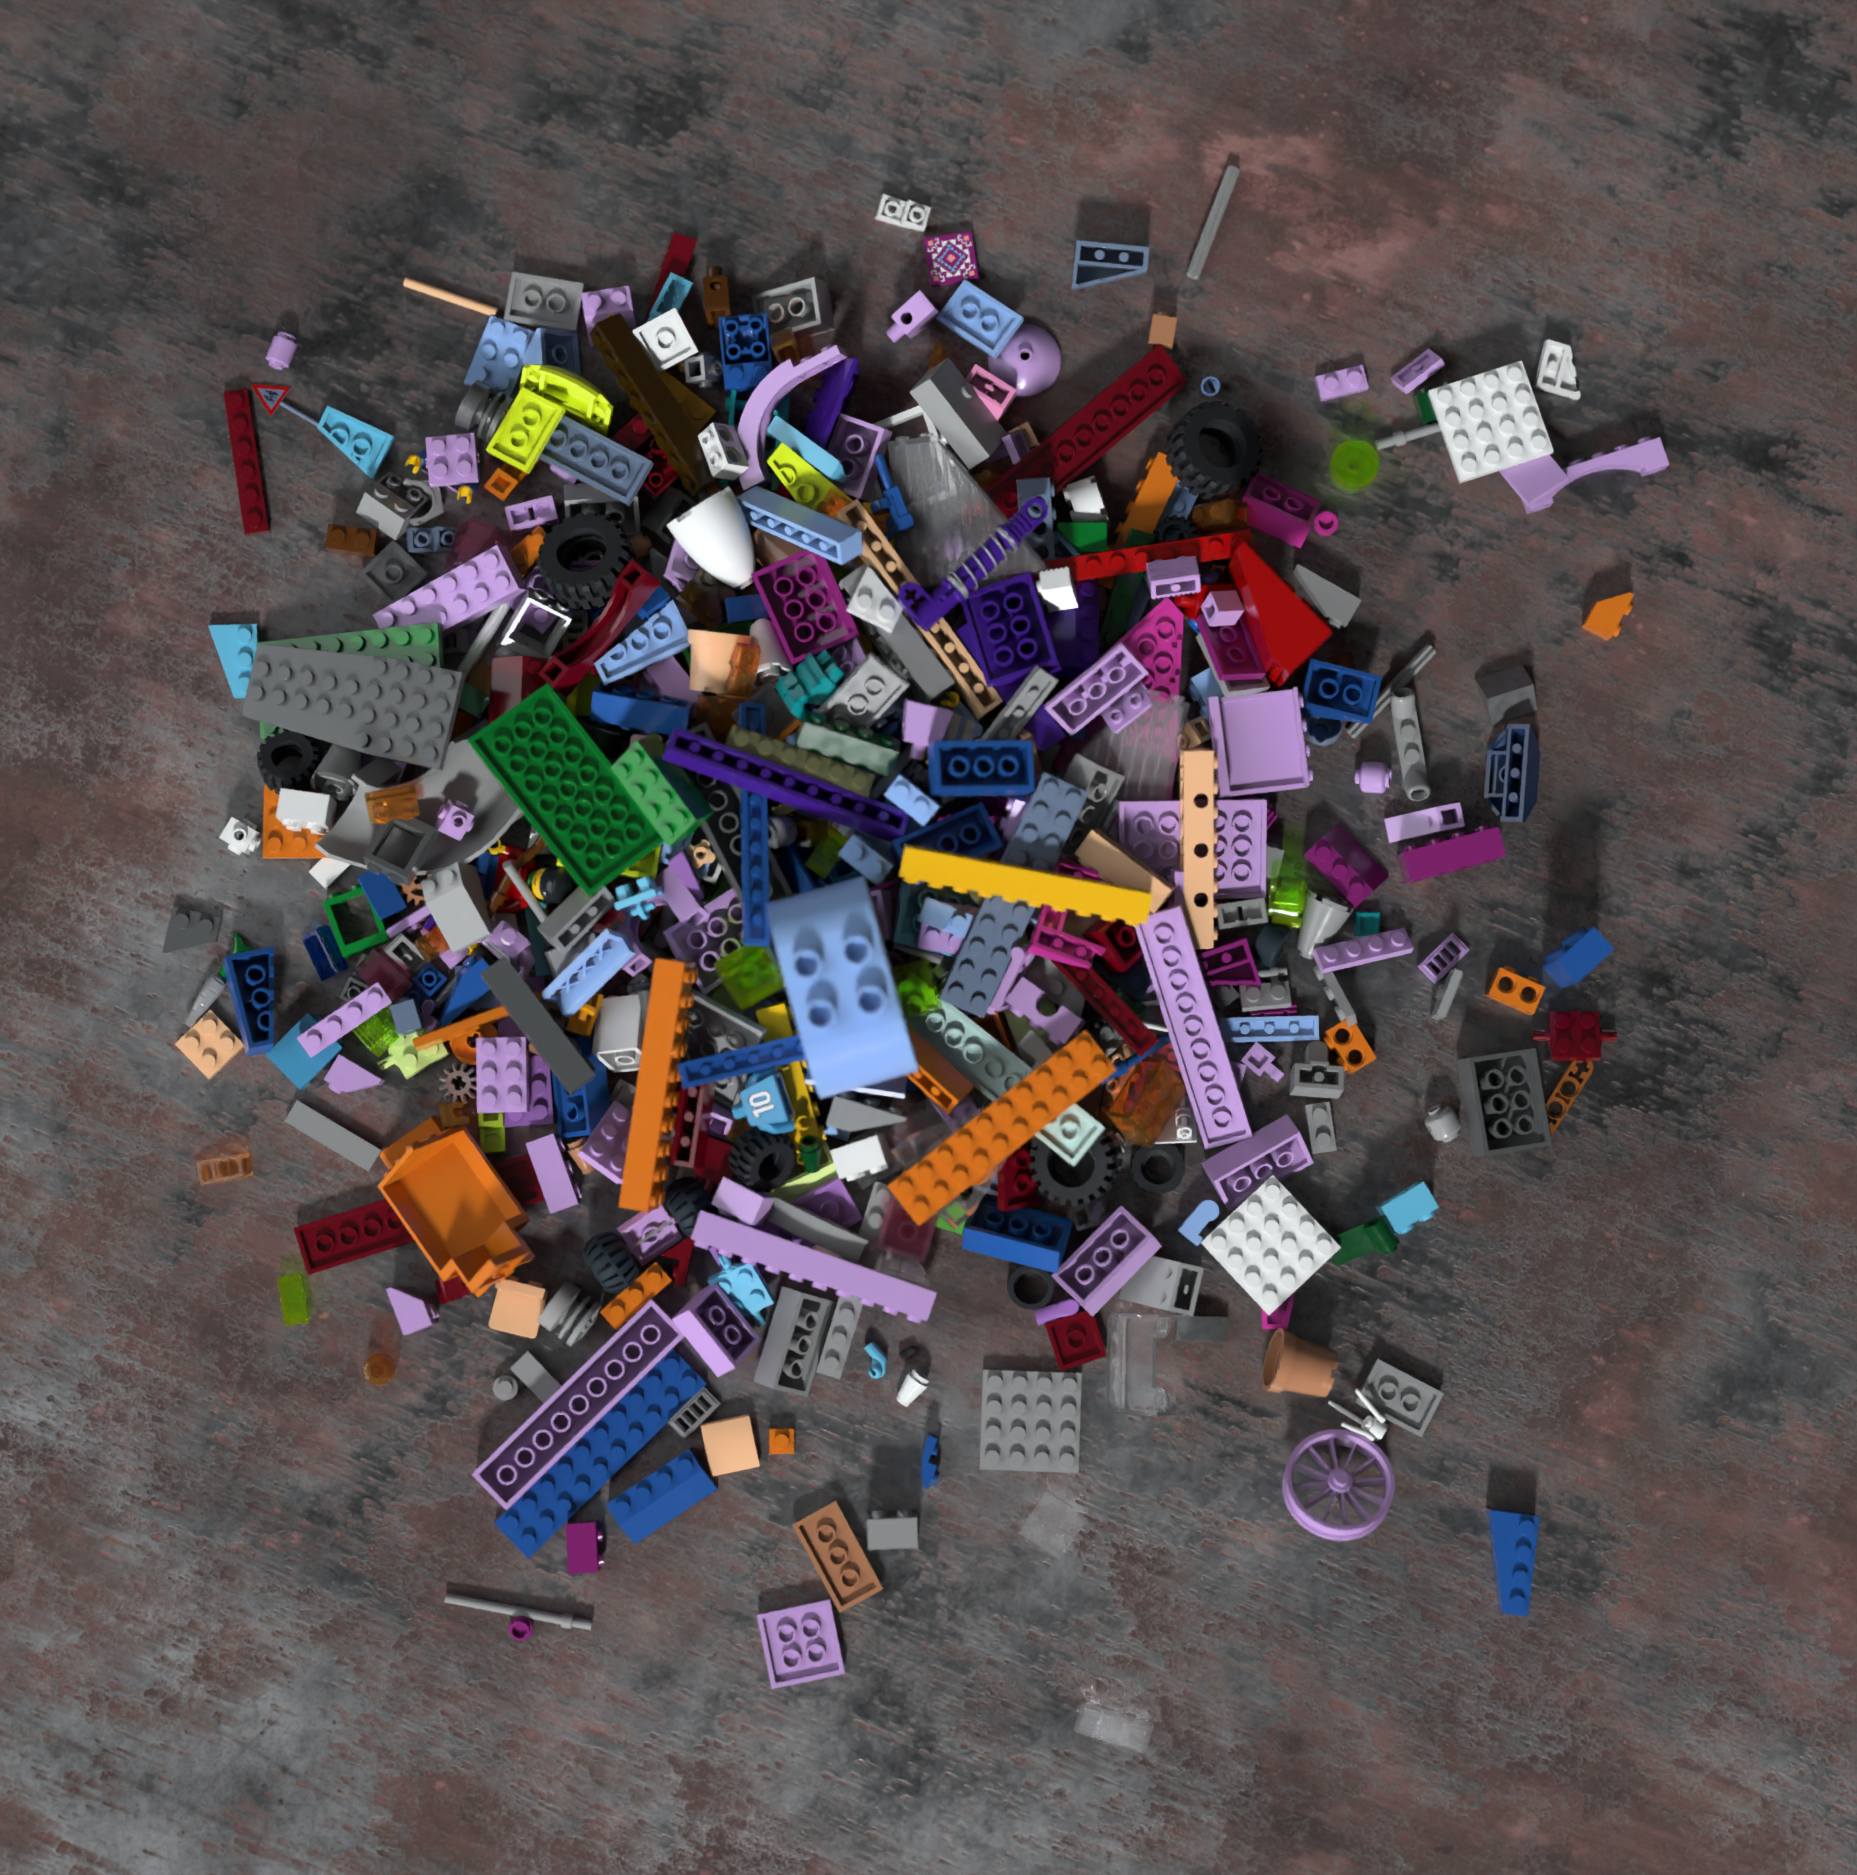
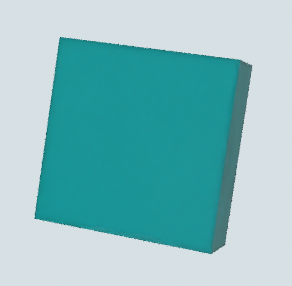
M1354 912V937H1365L1380 933V912Z

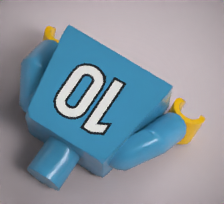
M790 1065L786 1068L777 1066L753 1072L745 1083V1090L740 1092L742 1102L732 1105L734 1117L740 1119L747 1116L750 1126L757 1125L760 1130L772 1134L794 1131V1128L807 1130L809 1126H799V1120L807 1118V1116L798 1115L795 1117L781 1072L789 1069Z

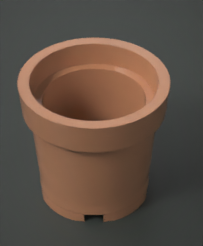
M759 528L752 536L755 560L764 568L805 550V548Z
M1278 1328L1270 1340L1262 1370L1263 1390L1280 1393L1283 1390L1326 1397L1335 1379L1331 1375L1332 1369L1337 1370V1351L1296 1337L1295 1333L1289 1330Z

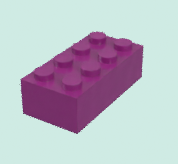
M1491 824L1476 828L1469 835L1467 831L1452 834L1453 836L1449 837L1450 840L1444 841L1443 837L1429 840V842L1425 843L1426 846L1420 847L1419 843L1405 847V849H1402V853L1397 856L1404 885L1503 858L1506 856L1499 827L1491 828Z

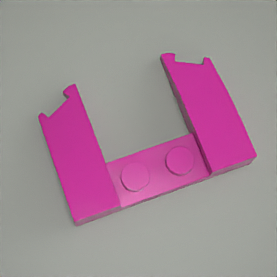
M1061 857L1058 858L1052 871L1105 882L1098 876V871ZM1042 904L1027 952L1058 962L1089 968L1092 964L1088 961L1096 953L1101 956L1106 951V948L1062 932L1068 909H1066V912L1052 910L1051 905Z

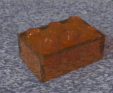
M1148 1056L1137 1063L1106 1115L1131 1144L1152 1148L1187 1092L1185 1084L1165 1059Z

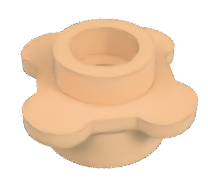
M701 840L700 844L688 846L687 854L691 856L694 868H701L707 862H714L715 854L711 853L709 841Z

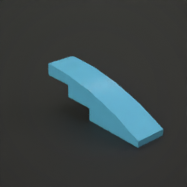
M671 272L650 312L647 322L673 308H676L680 313L693 282Z

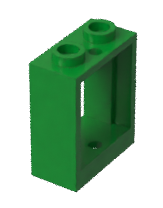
M360 883L351 886V891L342 894L341 891L332 893L327 896L328 900L322 902L342 957L346 959L392 942V939L386 932L388 928L385 920L378 918L368 900L380 933L348 945L346 944L333 906L364 895L365 892Z

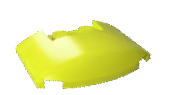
M544 364L524 365L519 392L522 387L564 408L566 411L564 416L606 438L608 437L613 406L594 384L584 377L561 367Z

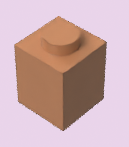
M1158 312V315L1153 314L1147 348L1152 349L1156 345L1161 344L1165 351L1171 352L1177 318L1172 317V314L1167 312Z

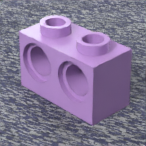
M552 495L504 507L513 536L531 532L538 525L543 529L561 524Z

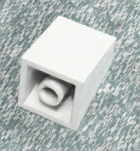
M630 993L627 996H608L603 999L595 1022L592 1053L613 1073L639 1070L644 1039L638 993Z

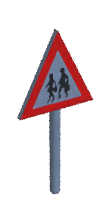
M250 384L271 417L279 405L318 426V421L283 401L291 387Z

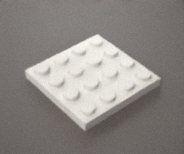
M1522 360L1428 391L1459 483L1541 458L1554 452Z
M1271 1175L1201 1241V1244L1267 1315H1270L1341 1248L1274 1175Z

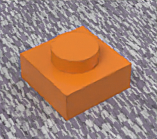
M770 1428L769 1454H794V1428Z

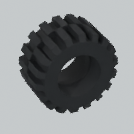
M283 729V733H279V731L273 732L274 736H267L265 738L266 744L261 743L259 746L260 752H257V764L264 783L267 784L271 791L274 789L278 795H280L281 788L310 791L311 777L321 762L315 741L309 738V736L290 732L286 729ZM298 756L302 758L299 765L292 769L285 770L277 767L280 761L286 757Z
M756 1125L752 1126L749 1131L745 1130L742 1133L743 1135L735 1140L736 1144L731 1147L730 1151L732 1154L729 1155L728 1159L731 1162L729 1167L732 1173L751 1190H755L758 1193L763 1192V1190L770 1192L772 1188H778L779 1184L784 1183L788 1175L792 1174V1168L797 1162L795 1160L797 1157L796 1147L782 1133L772 1134L760 1130Z

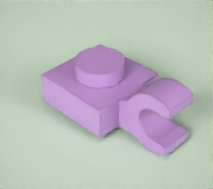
M1258 1042L1241 1059V1062L1247 1065L1259 1077L1265 1071L1272 1079L1278 1082L1284 1075V1073L1271 1064L1276 1057Z

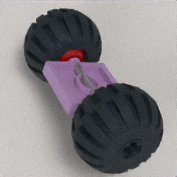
M682 1177L671 1182L665 1189L663 1204L669 1215L662 1205L650 1212L641 1211L617 1228L626 1245L623 1244L615 1233L603 1232L593 1236L586 1243L582 1251V1257L594 1277L607 1292H620L629 1288L639 1275V1267L632 1257V1253L639 1264L644 1266L682 1239L674 1225L675 1223L686 1236L691 1237L700 1210L719 1216V1212L716 1206L712 1204L713 1201L694 1177Z

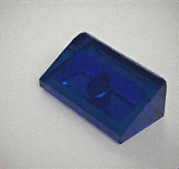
M329 925L317 927L301 937L321 981L329 979L349 968L345 958L342 957L338 943Z

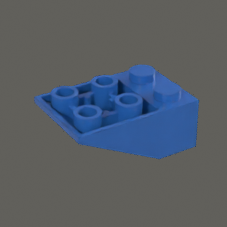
M767 313L718 317L726 396L731 395V390H736L737 395L753 393L759 383L773 370Z

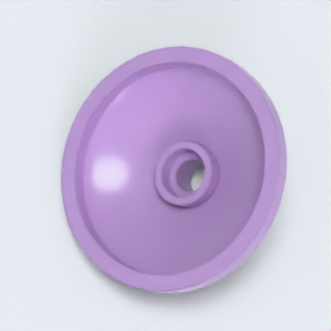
M1021 324L996 359L990 355L988 356V366L992 375L1017 390L1016 396L1029 397L1042 393L1054 383L1060 371L1061 354L1055 339L1047 331L1035 325ZM1022 353L1029 354L1030 358L1028 360L1021 359L1020 355Z

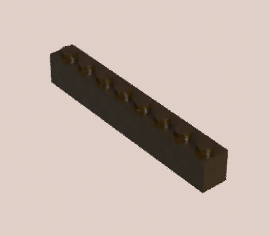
M621 313L597 322L589 334L592 343L600 350L606 365L612 369L617 377L618 384L624 388L632 406L642 416L644 425L650 429L658 447L668 457L670 466L676 470L682 479L684 488L689 490L692 497L715 487L721 478L712 476L698 434Z

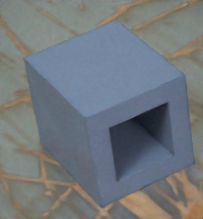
M403 997L395 1000V1005L389 1006L398 1035L403 1037L425 1030L416 1000Z

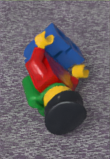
M498 839L495 842L498 844L497 848L489 847V852L485 851L476 857V867L478 875H481L479 879L487 906L490 902V895L493 890H497L506 874L502 867L503 863L508 860L513 863L526 851L525 849L506 844V846L501 845V841ZM500 852L503 853V855L496 856ZM534 858L518 870L539 903L560 905L579 887L564 867L551 866L549 868H542L536 865ZM513 881L505 894V901L502 906H498L495 913L517 914L528 907V903Z

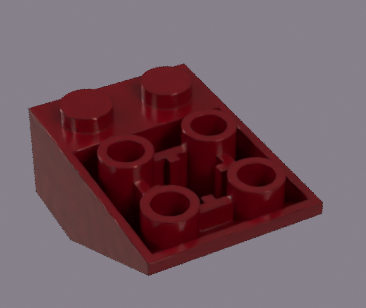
M640 413L610 439L654 463L642 485L655 498L679 477L676 470L670 466L669 459L664 451L658 447L650 429L644 425Z

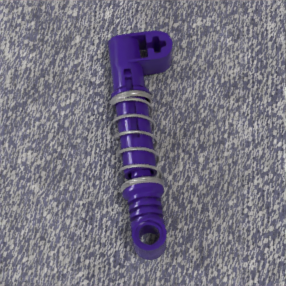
M1036 497L1029 499L1017 511V514L1013 515V518H1009L1008 522L999 524L994 528L995 537L992 533H989L990 538L984 543L979 542L981 546L974 553L970 551L971 556L965 562L960 561L961 565L955 571L950 570L952 574H946L941 579V585L930 595L918 584L909 582L902 585L899 589L897 602L922 630L928 632L958 602H964L968 598L969 591L978 589V583L981 580H987L988 573L991 570L996 571L997 565L1001 561H1007V552L1005 550L1016 552L1021 547L1023 538L1028 536L1027 533L1030 534L1032 529L1034 530L1047 516L1048 506L1046 502ZM1031 506L1039 508L1041 515L1037 518L1030 516L1028 508ZM905 592H907L908 594H910L911 592L915 593V596L913 598L915 601L919 600L921 597L924 599V601L914 611H912L910 607L913 605L914 601L912 599L906 601Z

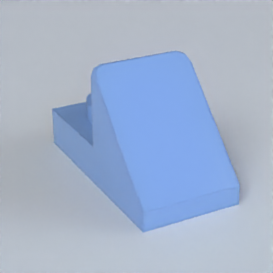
M926 897L917 921L965 939L973 915Z

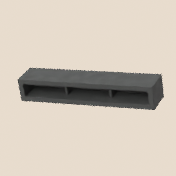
M504 956L483 971L481 979L571 1096L595 1078L593 1071L596 1068L588 1058L583 1059L578 1053L581 1049L573 1038L568 1040L563 1033L566 1029L558 1018L553 1020L548 1012L551 1009L542 998L538 1000L533 994L536 991L534 986L528 979L523 980L518 974L521 970L513 959L508 961Z

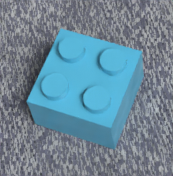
M1423 1181L1414 1183L1375 1208L1380 1215L1387 1217L1395 1233L1404 1234L1414 1228L1413 1223L1415 1221L1424 1222L1436 1215L1434 1210L1439 1208Z

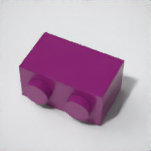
M598 1520L567 1522L565 1525L568 1574L598 1573L600 1566H604V1552L599 1551V1541H603L602 1526H598Z

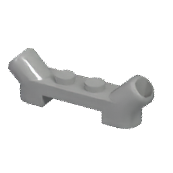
M1398 688L1390 694L1389 716L1391 725H1393L1400 766L1401 786L1410 800L1421 801L1429 797L1431 787L1427 777L1416 712L1415 693L1410 688Z

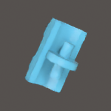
M651 875L636 880L641 894L634 895L630 883L615 888L619 901L614 903L616 910L636 904V908L630 910L631 915L636 916L639 914L643 920L650 918V910L656 908L654 901L647 903L645 900L664 893L662 886L656 887Z

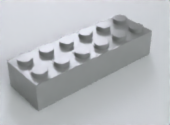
M865 564L839 583L838 587L847 607L867 569ZM902 610L891 633L851 614L852 618L888 665L909 681L907 689L916 701L934 705L947 696L945 692H949L955 683L953 680L954 676L949 668L943 667L938 661L939 656L932 647L928 648L924 643V637L920 630L911 626L908 622V615L904 610Z

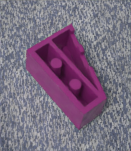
M1245 935L1214 944V949L1196 950L1206 985H1262Z

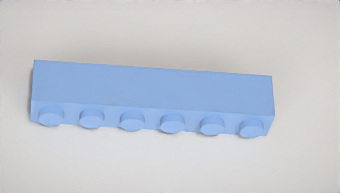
M755 486L736 497L748 524L841 565L863 553L861 531L759 486Z

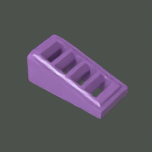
M682 848L669 859L668 865L696 899L701 901L705 895L704 889L686 850Z

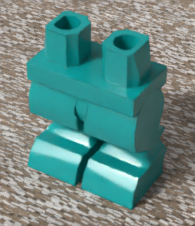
M826 649L817 657L809 653L805 657L806 660L797 666L796 672L789 671V674L785 677H779L778 682L774 685L789 711L800 721H802L805 710L807 711L804 705L806 703L824 704L831 696V693H834L839 688L836 683L845 675L843 670L836 664V659Z

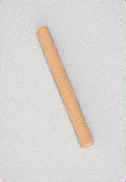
M406 277L403 283L405 287L496 317L498 312L497 307Z

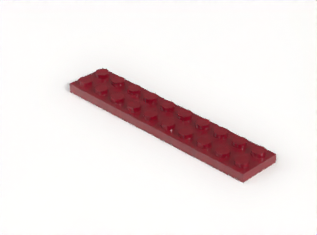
M1161 344L1156 345L976 496L977 500L998 526L1008 522L1009 518H1013V515L1017 514L1016 479L1048 477L1050 482L1054 484L1055 496L1189 382ZM1032 506V508H1033L1034 510H1038V509H1039V508H1037V507H1035V506Z
M529 1154L493 1165L522 1208L545 1201ZM387 1199L293 1228L307 1275L416 1242Z

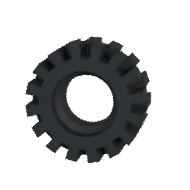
M1177 515L1167 516L1161 520L1152 534L1155 535L1153 544L1166 542L1165 535L1171 529L1181 531L1184 539L1198 537L1190 520L1187 521L1184 516L1177 517Z

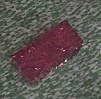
M372 949L354 971L370 986L379 981L393 1000L390 1004L395 1005V1000L400 999L413 985L408 980L411 975L401 966L396 969L390 963L393 959L382 950L378 953L375 949Z

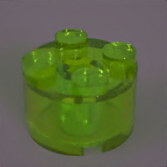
M1348 440L1343 442L1335 449L1327 467L1329 478L1337 489L1347 494L1364 491L1372 484L1378 474V453L1369 443L1364 441ZM1356 463L1358 468L1351 470L1349 468L1350 464L1354 465Z
M1279 876L1277 878L1272 877L1268 892V921L1271 919V923L1289 928H1301L1303 918H1300V915L1304 911L1306 880Z

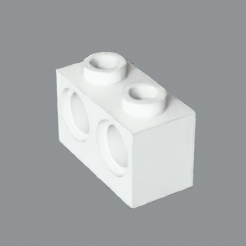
M712 422L698 435L713 477L735 480L749 468L733 425Z

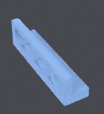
M606 929L541 993L543 999L557 1003L562 1015L570 1018L636 954L627 936ZM609 938L613 939L610 943L603 945ZM596 956L592 960L587 961L590 957ZM562 989L558 994H554L557 990Z

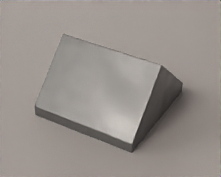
M1522 664L1475 679L1490 726L1537 711L1534 684Z

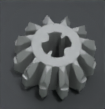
M453 1063V1072L445 1068L444 1072L448 1077H439L440 1081L446 1082V1085L440 1086L439 1090H448L444 1098L449 1099L453 1095V1104H457L460 1097L462 1103L467 1104V1094L472 1099L476 1098L472 1089L477 1090V1085H474V1082H477V1076L471 1077L476 1069L472 1067L467 1071V1064L462 1063L459 1071L457 1063ZM459 1077H462V1081L466 1082L465 1087H460L461 1090H457L458 1086L454 1085L455 1080H460Z

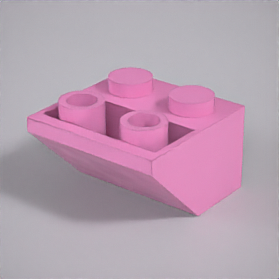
M975 364L966 377V381L973 386L976 394L999 422L1016 397L1017 390Z

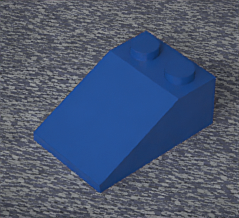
M1310 659L1305 665L1299 691L1303 695L1304 707L1300 708V713L1321 718L1371 724L1382 676Z

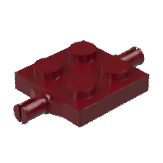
M1549 1011L1547 1031H1532V1041H1547L1550 1048L1551 1061H1600L1602 1058V1042H1617V1031L1602 1032L1599 1023V1011Z

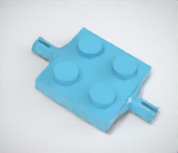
M719 1254L717 1259L720 1261L723 1269L721 1272L708 1278L709 1285L716 1282L743 1317L752 1316L757 1327L763 1326L766 1320L760 1310L774 1304L775 1297L757 1266L744 1262L732 1264L729 1257Z

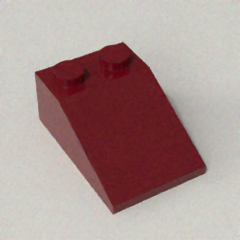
M1100 917L1082 933L1086 941L1106 948V951L1101 956L1097 953L1096 956L1108 973L1126 971L1143 955L1135 926L1126 924L1125 919L1116 918L1115 921H1107Z

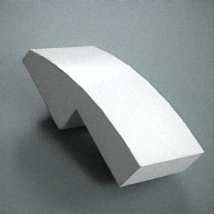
M883 194L875 219L913 230L925 231L931 207L910 200L903 201Z

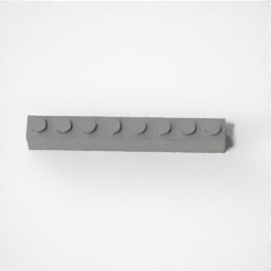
M876 1181L859 1231V1235L869 1240L859 1263L850 1260L852 1263L872 1270L875 1268L896 1199L887 1187L888 1185ZM851 1295L850 1299L839 1296L818 1364L817 1373L837 1379L841 1378L863 1304L859 1303V1297Z

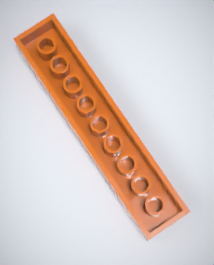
M655 958L619 1200L620 1208L650 1212L658 1209L664 1203L665 1190H662L663 1180L667 1179L669 1172L666 1160L667 1155L670 1156L672 1141H669L670 1133L674 1131L676 1116H673L674 1106L678 1105L680 1096L677 1086L678 1081L681 1082L677 1065L681 1063V1059L685 1057L687 1051V1042H684L685 1032L689 1031L691 1024L688 1012L689 1007H692L694 1003L692 985L696 983L698 977V968H695L696 962L673 958Z
M1084 1030L893 1180L887 1187L916 1224L920 1226L1117 1069L1088 1032Z

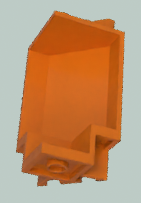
M437 1115L431 1116L379 1154L389 1170L383 1174L384 1179L380 1182L378 1188L443 1282L460 1275L471 1293L474 1292L478 1298L493 1283L501 1282L515 1272L514 1269L517 1266L529 1262L535 1257L519 1234L530 1221V1218L464 1125L455 1129L453 1127L446 1129Z

